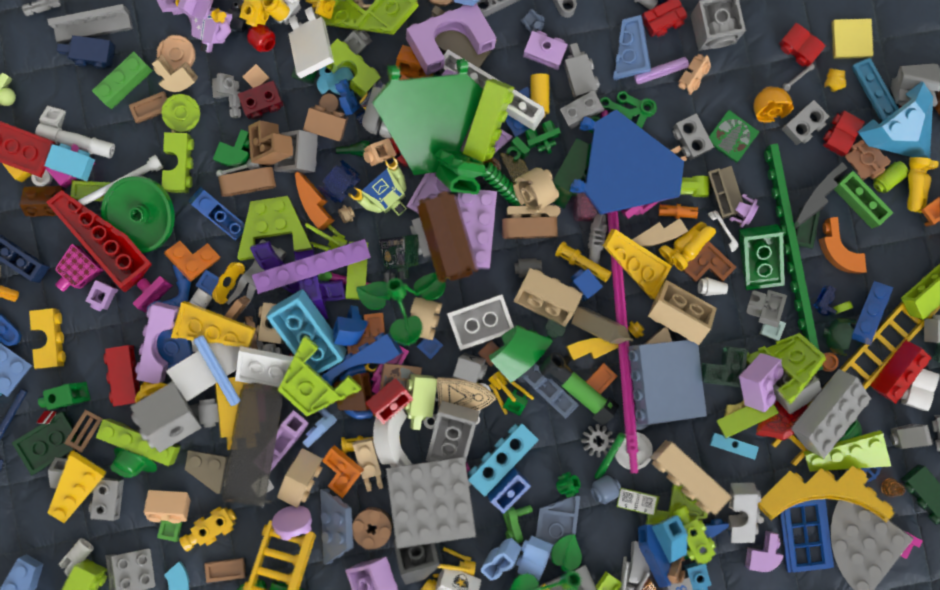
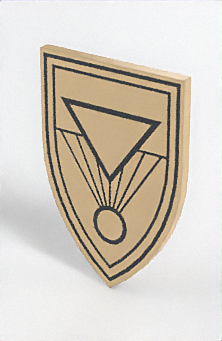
M437 377L439 408L441 402L446 401L480 410L496 399V396L490 390L479 383L457 378Z

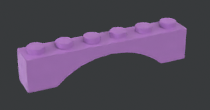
M362 239L255 273L252 277L259 294L371 257L366 241Z

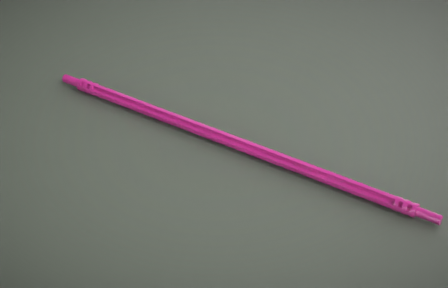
M608 110L600 113L601 118L608 115ZM618 211L607 213L609 233L611 229L619 231ZM611 256L616 322L624 325L628 330L623 268ZM627 340L618 344L627 453H629L630 473H638L637 453L639 451L631 363L629 359V341Z

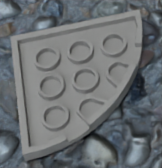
M839 500L831 523V543L835 560L843 577L854 590H874L914 538L890 520L885 522L873 512L859 505Z

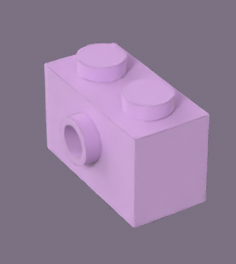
M532 31L523 57L558 70L568 44L560 38L553 39L547 37V34L542 31Z

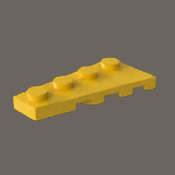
M183 301L180 305L171 338H184L194 341L195 338L203 335L208 343H222L223 345L248 348L251 346L256 328Z

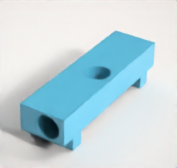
M717 433L712 434L709 444L754 460L759 449L757 446L732 438L725 439L723 435ZM734 441L737 442V446H736V447H733V446H732V443H733Z

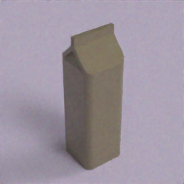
M577 307L572 320L573 325L609 343L621 344L627 340L633 341L624 325L588 308Z

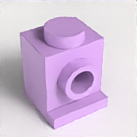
M95 280L86 302L91 303L90 307L95 310H108L118 289ZM102 294H105V297L102 301L100 297Z

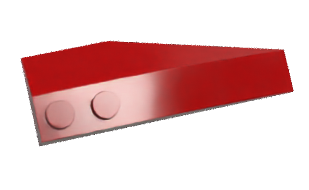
M62 190L46 202L122 291L127 292L137 284L152 265L126 234Z

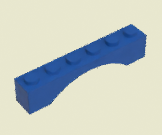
M383 332L374 338L375 342L370 345L368 342L358 348V353L346 355L343 360L344 362L328 368L327 373L323 375L319 373V375L332 386L336 379L351 367L366 363L385 364L402 354L403 351L391 337L390 333L385 334Z

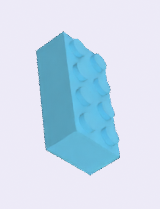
M303 289L271 307L266 317L294 355L305 335L319 347L305 361L318 374L344 360L347 349L344 345L334 344L331 327Z

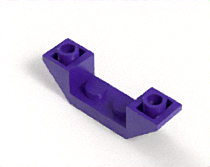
M311 244L313 250L294 251L295 261L315 255L314 245ZM318 275L298 281L300 290L303 289L323 318L325 320L329 319Z

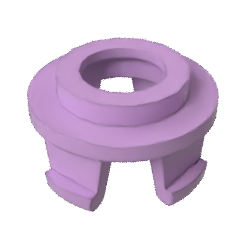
M743 194L742 198L751 204L739 202L736 211L740 213L738 216L743 219L729 218L731 222L734 220L739 223L742 228L745 224H750L759 207L756 205L758 200H752L746 197V194Z

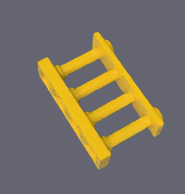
M269 520L268 525L265 524L262 536L264 537L249 582H245L243 590H266L255 586L259 575L286 582V585H289L288 590H299L316 535L314 532H308L305 535L295 536L286 540L299 544L301 547L299 554L292 555L268 548L271 537L279 539L281 537L275 533L272 521ZM265 555L293 563V566H295L293 574L290 573L288 575L263 568L262 564Z

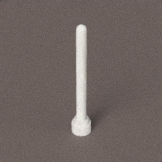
M157 155L149 158L147 164L79 199L78 202L85 206L104 196L108 189L118 180L131 176H141L149 171L153 172L156 170L157 172L163 169V165Z

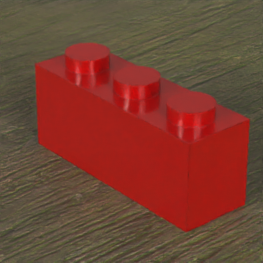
M905 340L870 386L879 395L896 404L923 368L927 366L931 357L922 348Z
M134 345L105 349L104 362L108 366L106 378L111 387L109 392L110 402L113 403V406L134 404L135 397L140 391L139 380H136L137 373H135L137 365Z

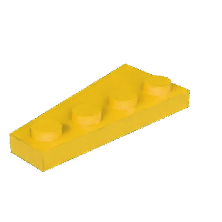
M611 229L603 247L650 299L655 300L672 266L616 229Z
M72 450L48 514L65 523L104 477L106 471Z

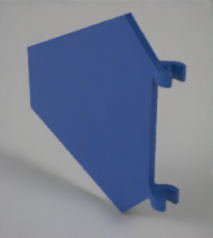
M614 110L596 122L589 117H583L579 129L584 131L593 130L586 184L581 180L574 179V182L571 183V192L585 193L600 215L680 196L684 161L618 110Z

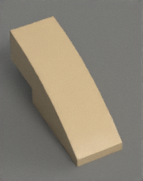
M681 219L676 220L665 228L659 222L632 240L642 247H652L674 240L688 232Z

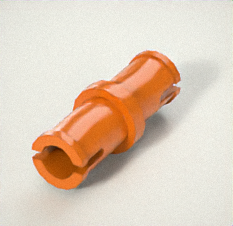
M659 204L658 216L675 217V219H680V217L697 219L698 207L681 206V204Z

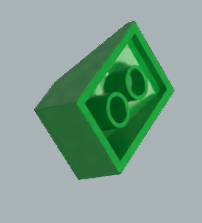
M775 224L739 229L740 252L746 290L784 286L783 231Z

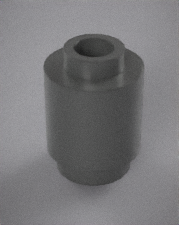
M537 258L518 259V263H514L515 274H519V278H525L530 268L542 272V261L537 260Z

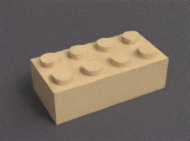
M665 440L650 456L653 460L651 464L659 471L666 472L668 474L666 478L674 485L681 486V492L688 498L695 499L697 501L695 504L703 512L705 511L707 514L711 512L716 515L731 498L726 491L672 442Z

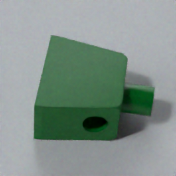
M87 382L71 383L44 390L43 396L38 398L39 406L41 408L46 407L47 410L91 401Z

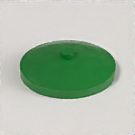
M131 176L118 180L106 192L101 206V218L126 234L142 253L161 247L172 233L175 221L173 203L166 190L150 178Z

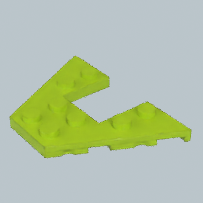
M334 0L336 2L332 18H322L327 26L394 35L418 8L419 4L417 0H375L365 11L352 0Z

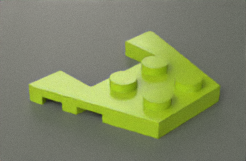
M288 196L250 202L237 256L238 260L255 259L250 249L252 245H255V239L291 233L293 235L295 252L313 250Z
M800 333L776 342V345L768 348L763 346L758 348L757 352L752 354L747 352L742 355L743 360L748 365L760 353L781 359L784 372L792 379L777 390L789 404L794 402L826 360L825 355Z
M307 335L303 337L278 389L305 416H309L329 406V404L346 398V396L361 390V386L349 375L334 389L305 362L319 348Z
M673 484L669 510L657 509L656 516L647 514L645 525H656L667 518L673 517L672 511L684 504L687 505L691 518L695 517L697 520L705 519L708 514L695 504L697 502L695 499L692 500L681 492V486L678 487Z

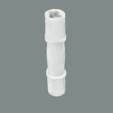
M38 124L35 131L36 135L56 142V145L60 143L68 146L76 144L81 150L88 151L90 154L112 158L115 151V144L102 141L95 137L89 138L77 133L63 131L62 128Z

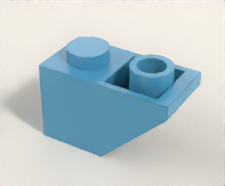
M678 515L667 518L652 526L669 563L687 554V532Z

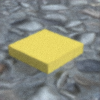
M840 19L832 21L833 59L871 58L873 56L872 19Z

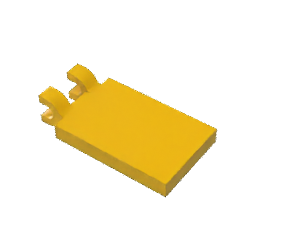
M236 377L228 378L240 398V402L234 406L229 404L218 383H215L220 438L226 437L227 450L229 451L238 450L237 438L246 437L247 448L257 447L255 433H260L255 384L235 381Z

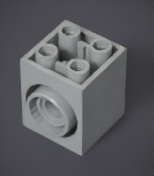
M701 0L690 15L698 51L722 48L735 44L746 31L739 0Z
M174 382L131 406L134 413L131 417L135 424L139 425L141 436L144 440H147L151 448L155 447L159 452L201 429L188 402Z

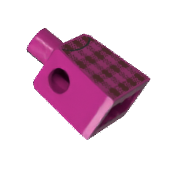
M72 244L55 268L62 276L55 285L63 292L70 285L81 289L100 275L104 269L80 246Z

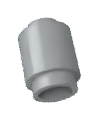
M215 399L200 400V406H198L199 424H204V428L216 426L215 422H219L218 404H215Z

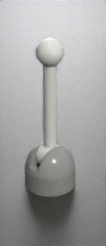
M249 158L247 164L224 171L218 170L216 175L219 177L245 168L250 170L262 168V165L251 163V158Z

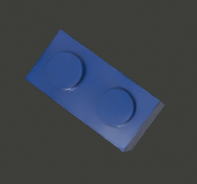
M589 269L586 271L579 270L571 277L572 282L569 284L583 293L581 297L583 302L603 287Z
M513 467L487 496L490 502L504 514L531 485L526 477Z

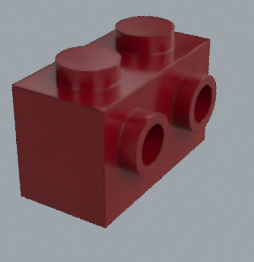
M274 81L238 93L244 113L248 119L252 118V120L261 118L262 114L277 112L281 109L280 107L284 106Z

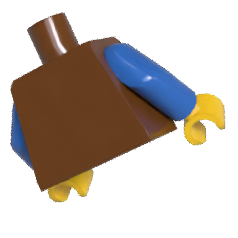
M370 363L347 369L340 376V381L334 383L335 389L349 375L361 386L359 392L352 393L346 396V398L336 401L339 410H344L347 415L355 419H372L375 416L366 405V402L373 396L369 372L376 370V368H369Z

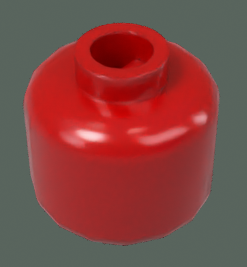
M257 24V27L251 26L249 28L247 41L259 52L270 51L275 45V34L266 25Z

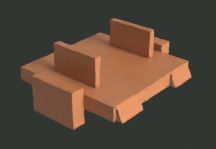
M863 140L854 144L850 149L851 152L845 155V158L863 180L869 176L874 179L883 174L885 167L891 162L879 149L869 147Z

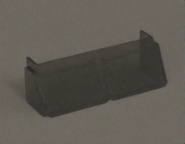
M254 382L244 384L240 391V402L237 407L232 435L233 441L230 446L221 495L224 502L252 506H264V503H272V501L266 500L284 397L278 391L279 387Z

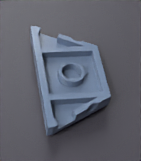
M325 488L320 489L323 563L330 564L333 563L335 558L341 557L345 552L353 548L352 510L338 496H332L330 490Z
M575 495L539 508L535 537L554 546L559 539L571 534L576 535L580 495Z

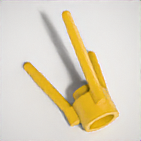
M499 370L488 379L491 383L489 387L493 390L504 414L507 415L508 412L503 408L504 403L497 389H503L513 402L516 399L506 387L508 384L506 380L523 394H526L531 400L534 397L515 381L511 383Z
M446 547L443 548V551L464 560V562L460 561L459 566L440 564L438 568L462 571L474 576L476 562L471 561V557L464 556ZM433 574L434 578H438L439 574Z

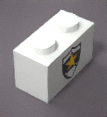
M443 569L438 576L435 590H479L481 579L462 571Z

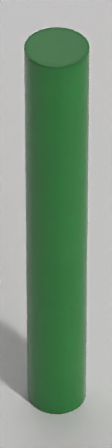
M623 433L618 434L595 473L594 477L597 480L603 477L626 438Z

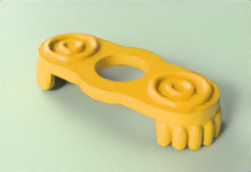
M230 263L224 274L219 277L218 284L212 293V297L217 303L224 304L228 301L226 296L235 286L238 276L244 274L245 266L242 263ZM226 277H230V278H231V283H230V285L227 286V287H224V286H223V281H224V279H225Z

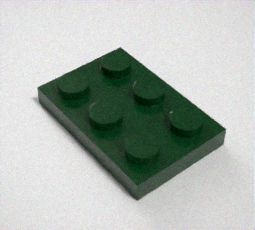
M64 411L55 415L49 424H41L12 442L31 476L51 465L55 457L62 458L74 450L64 444L74 428ZM77 432L70 442L74 443L79 436ZM80 440L78 446L83 444L82 440Z

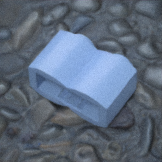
M531 536L529 541L525 540L521 549L524 554H520L516 566H519L517 573L531 574L539 582L553 545L534 536Z
M512 538L504 540L500 547L494 548L489 552L481 572L490 580L499 578L503 571H508L514 566L522 547Z

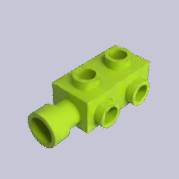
M681 505L675 508L672 513L674 516H679L687 532V555L690 560L694 559L698 564H705L712 560V556L716 555L713 550L716 548L710 537H706L704 533L706 527L702 520H697L695 517L691 518L687 505ZM695 529L696 534L691 536L690 531ZM705 547L706 551L700 553L699 549Z

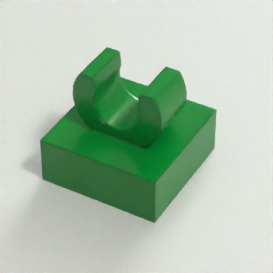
M516 136L511 141L506 154L509 155L511 152H515L517 156L513 158V161L517 162L520 157L524 160L529 155L530 149Z
M515 389L511 393L516 401L513 402L508 397L503 408L520 416L528 400H526V394L523 397L516 395L517 390Z

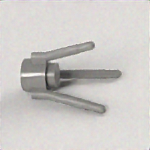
M626 556L623 557L622 586L619 590H634V586L627 583L629 562ZM649 571L646 572L636 590L643 588L650 575Z

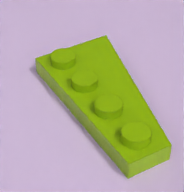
M881 430L837 442L825 458L809 450L804 451L810 472L819 471L821 468L826 471L850 469L852 466L856 469L891 466Z

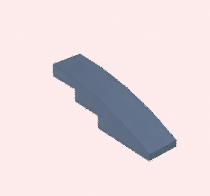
M536 363L521 375L565 419L579 406L556 382L544 377Z

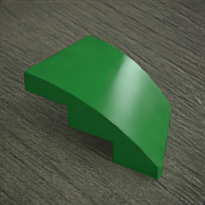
M516 325L501 335L505 345L489 355V358L512 383L540 359L553 340L550 336L545 337L539 335L536 331L526 330L524 327Z

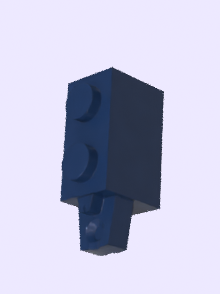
M72 35L69 45H57V52L67 55V58L74 61L75 65L86 67L87 64H90L95 68L105 69V67H112L115 45L110 40Z

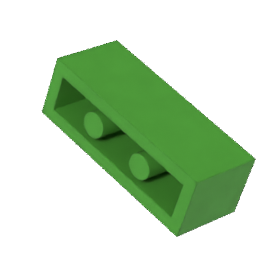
M132 52L92 92L106 106L113 109L153 70L135 52Z
M854 171L846 174L837 182L838 186L834 190L871 229L880 226L893 214L890 208Z

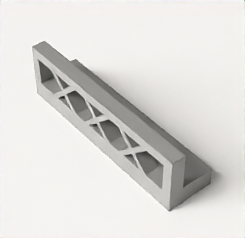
M123 4L48 19V24L54 29L56 42L59 44L71 41L72 35L91 38L133 29L130 11Z

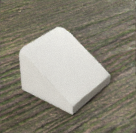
M47 106L39 118L40 124L61 128L66 111Z

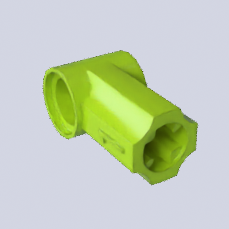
M682 177L680 195L708 197L709 177Z

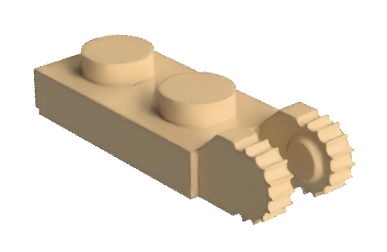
M547 205L535 213L528 212L526 210L527 206H508L506 209V217L522 218V216L541 217V215L558 217L561 213V208L553 205Z
M372 438L353 442L358 465L364 469L361 476L364 479L367 492L372 491L369 477L376 476L377 486L379 489L384 488L381 469Z

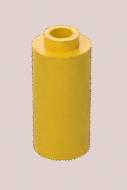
M533 74L530 76V99L544 107L545 116L543 118L549 114V75Z

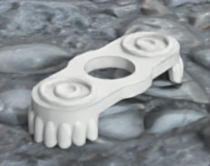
M716 210L708 213L712 220L717 219L732 241L728 246L731 252H734L739 247V244L729 232L720 214Z

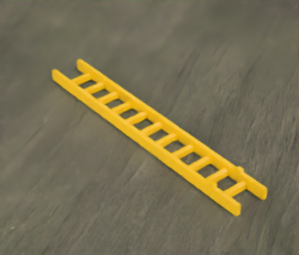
M901 301L878 326L873 341L877 339L891 352L888 357L882 362L868 349L869 345L863 343L840 370L845 372L851 366L866 380L862 384L866 390L905 340L910 342L924 327V320L910 316L903 301ZM940 305L926 318H932L940 309ZM901 310L917 324L909 334L893 321ZM888 325L904 338L896 348L880 334ZM863 352L878 365L877 369L870 376L855 363L856 359ZM812 400L811 402H809V403L807 404V406L809 407L810 404H811L814 400ZM792 435L789 439L801 449L800 453L790 462L796 466L805 457L804 451H807V449ZM775 439L771 445L777 447L782 440Z

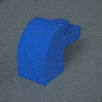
M351 305L346 318L337 317L332 330L334 344L352 346L361 341L368 321L362 320L358 306Z

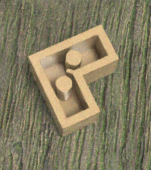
M302 448L286 473L277 498L296 508L299 507L301 502L305 503L315 482L313 478H318L323 469L320 466L323 458Z

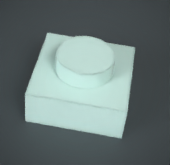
M780 321L778 328L763 324L760 334L779 341L786 323Z

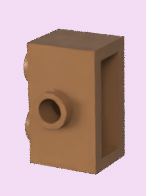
M315 105V107L312 106L308 110L303 130L341 141L348 117H345L343 112L333 110L332 113L326 111L324 106Z

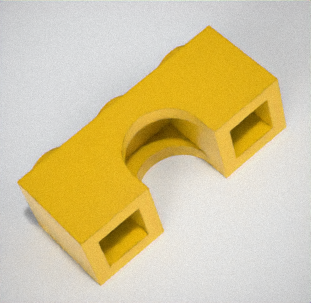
M59 309L29 311L31 330H42L47 335V343L44 347L32 349L34 369L63 367L66 355L62 349L64 334L61 331L60 324H62L63 319Z

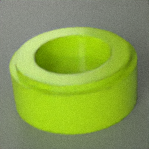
M848 301L832 309L836 315L852 309L853 305Z

